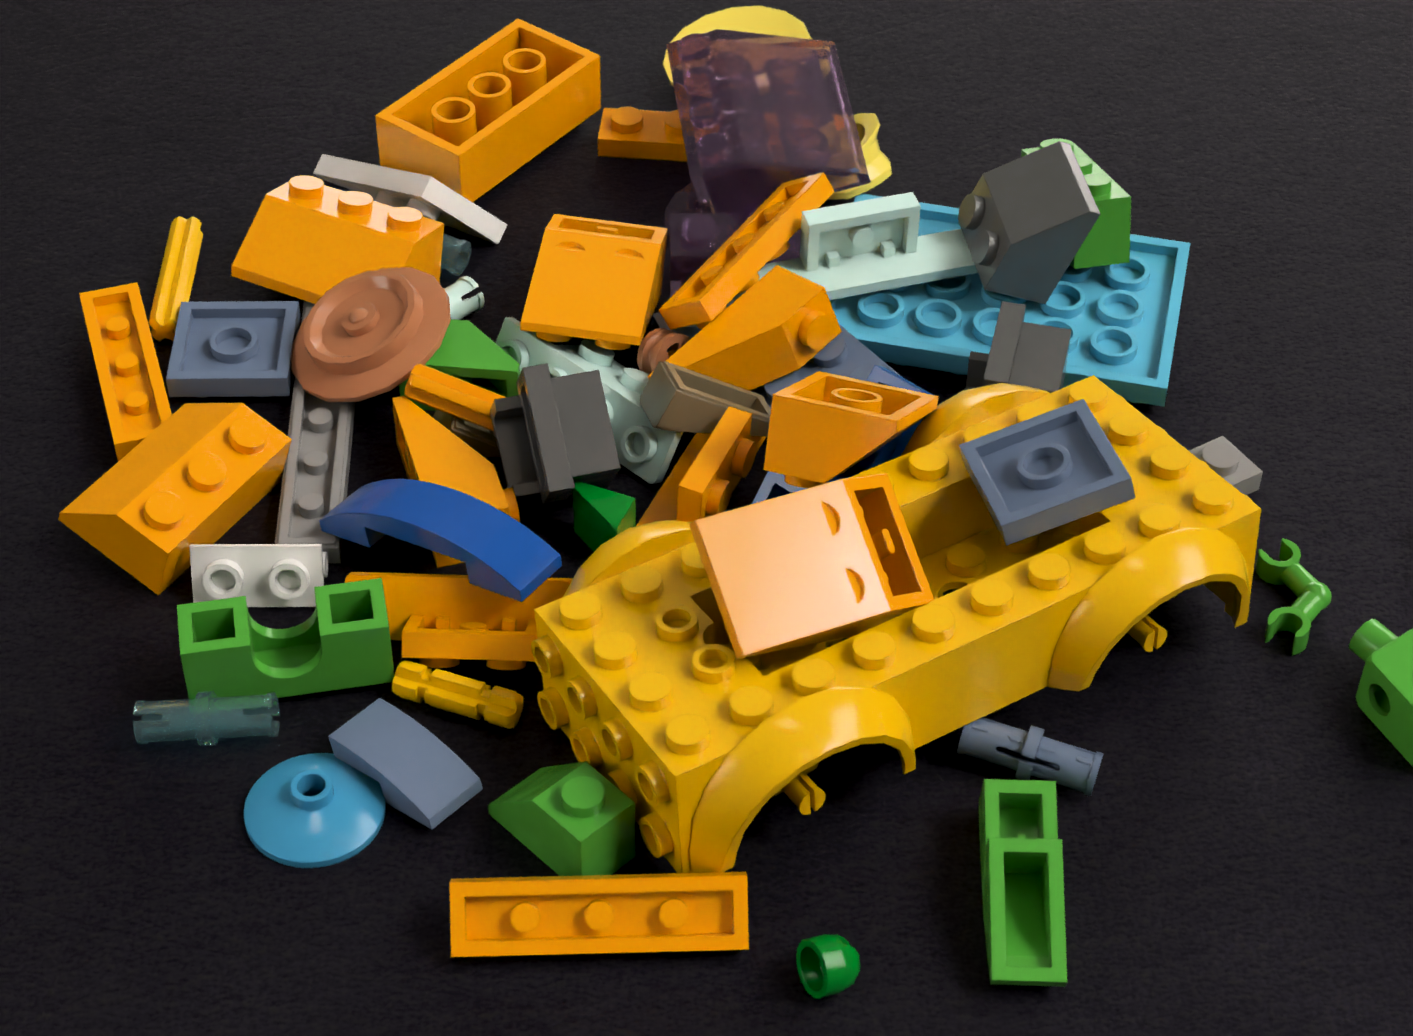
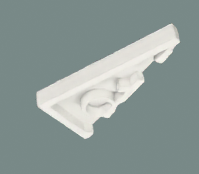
M325 154L321 155L313 174L328 182L352 191L367 193L376 202L392 207L417 209L422 212L423 217L442 222L448 227L494 244H499L508 225L428 175Z

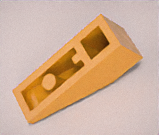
M776 265L670 356L666 362L751 391L800 369L842 331L825 287Z
M406 396L392 398L396 442L408 479L435 483L463 492L490 504L520 522L514 490L512 487L502 489L494 464ZM432 551L437 568L464 563L463 561Z

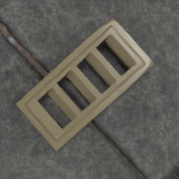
M659 361L640 396V404L652 427L657 429L712 433L727 408L731 406L752 413L750 436L768 437L771 408L762 395L666 361Z

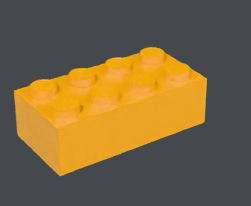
M516 19L375 115L380 166L431 176L469 201L474 202L601 109L600 55L523 20Z

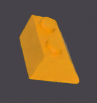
M818 371L773 394L763 470L785 475L784 481L797 487L811 488L825 484L864 460L936 410L939 396Z

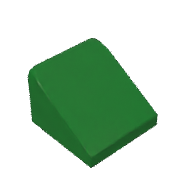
M576 481L573 490L574 532L594 552L601 544L624 530L636 526V504L634 497Z

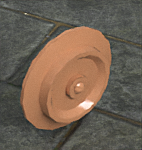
M412 267L381 268L376 271H366L346 278L328 290L311 308L309 315L302 321L293 342L291 371L306 393L327 402H359L389 392L409 378L416 364L425 365L440 348L451 321L449 296L433 275Z

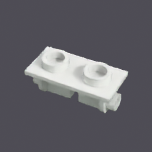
M190 544L189 546L193 603L246 596L247 607H316L314 587L324 586V578L328 576V553L322 552V544Z

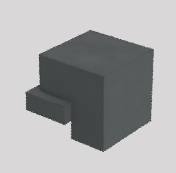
M1002 301L990 353L970 352L965 390L997 383L1028 386L1045 390L1049 393L1062 389L1072 329L1024 322L1026 305Z
M548 363L523 367L516 382L519 395L495 399L490 409L506 488H513L517 504L522 505L542 501V504L568 500L569 496L573 495L576 481L604 489L608 488L621 467L599 370L551 378Z

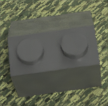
M1058 141L983 173L972 194H968L963 199L959 208L958 222L984 290L1046 304L1100 216V212L1070 144Z

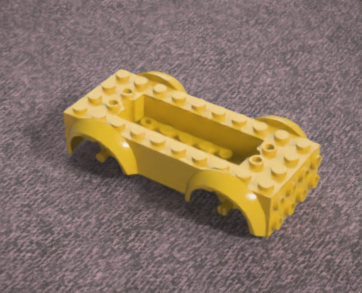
M1094 375L1052 393L1028 386L997 383L963 390L939 404L937 409L931 412L917 426L901 456L849 477L888 474L934 597L933 601L857 635L844 637L848 638L846 640L839 638L737 659L689 525L691 522L664 520L631 527L601 544L579 567L562 598L534 609L538 639L532 641L531 649L535 663L542 674L544 689L537 694L539 708L547 724L553 730L561 728L570 739L578 762L590 764L635 802V821L640 827V832L646 846L656 858L664 856L677 873L725 872L734 868L736 854L745 830L773 795L776 796L785 792L804 815L811 814V807L815 812L823 805L826 798L825 792L807 774L816 769L820 761L833 754L858 745L885 743L897 749L901 757L903 774L905 775L916 769L915 749L1045 687L1070 691H1081L1090 687L1094 675L1102 662L1126 633L1135 639L1146 652H1152L1153 646L1157 650L1165 642L1167 630L1157 624L1148 614L1157 606L1181 592L1202 584L1226 603L1225 612L1232 617L1234 628L1246 623L1249 613L1261 508L1247 495L1242 494L1212 470L1207 463L1198 459L1168 435L1163 428L1154 424L1129 404L1124 397L1115 393ZM1084 399L1131 476L1136 498L1006 546L963 463L959 445ZM950 589H957L943 596V592Z

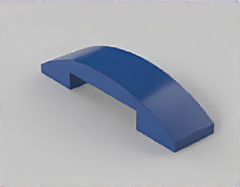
M384 479L368 483L358 488L319 520L321 531L368 548L384 535H389L466 563L470 584L520 602L524 601L562 566L561 555L511 516L473 496L425 481Z

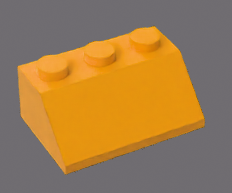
M295 176L287 183L265 195L231 265V276L316 304L328 290L346 278L366 271H376L381 268L412 267L433 275L440 284L444 223L423 217L422 212L414 208L392 207L373 201L372 196L364 192H345L326 186L321 179L314 176Z
M185 403L59 513L58 520L159 596L191 566L190 544H214L280 483L292 439L244 403Z

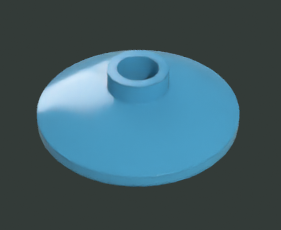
M312 753L296 756L273 766L254 783L245 801L244 822L251 842L266 857L291 867L319 868L345 861L365 849L377 836L383 825L386 802L378 781L336 758L334 754Z

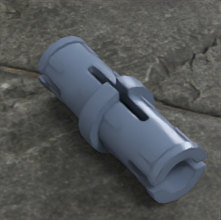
M984 717L964 726L957 749V754L971 756L1015 770V778L1030 780V777L1034 776L1046 781H1056V784L1084 792L1088 796L1092 794L1104 753L1092 752L1043 736L1045 729L1031 725L1029 731H1025Z

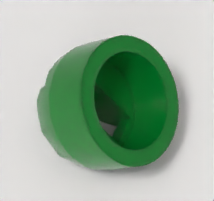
M823 934L804 939L798 945L796 953L798 973L804 988L812 997L820 999L835 995L854 984L860 972V958L857 950L845 938L838 934Z

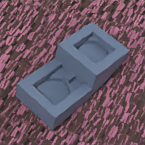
M378 698L328 736L336 758L380 783L386 804L430 829L439 825L483 789L480 778L447 745L413 718L381 698Z

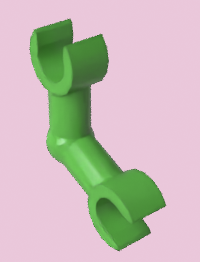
M1282 538L1279 553L1281 561L1273 560L1266 552L1259 549L1256 573L1267 583L1285 585L1298 597L1290 607L1277 608L1269 614L1264 636L1265 643H1267L1279 631L1294 633L1295 637L1291 653L1293 656L1305 650L1308 644L1311 623L1322 610L1327 608L1332 596L1328 586L1319 582L1300 564L1301 552L1299 547L1292 541Z

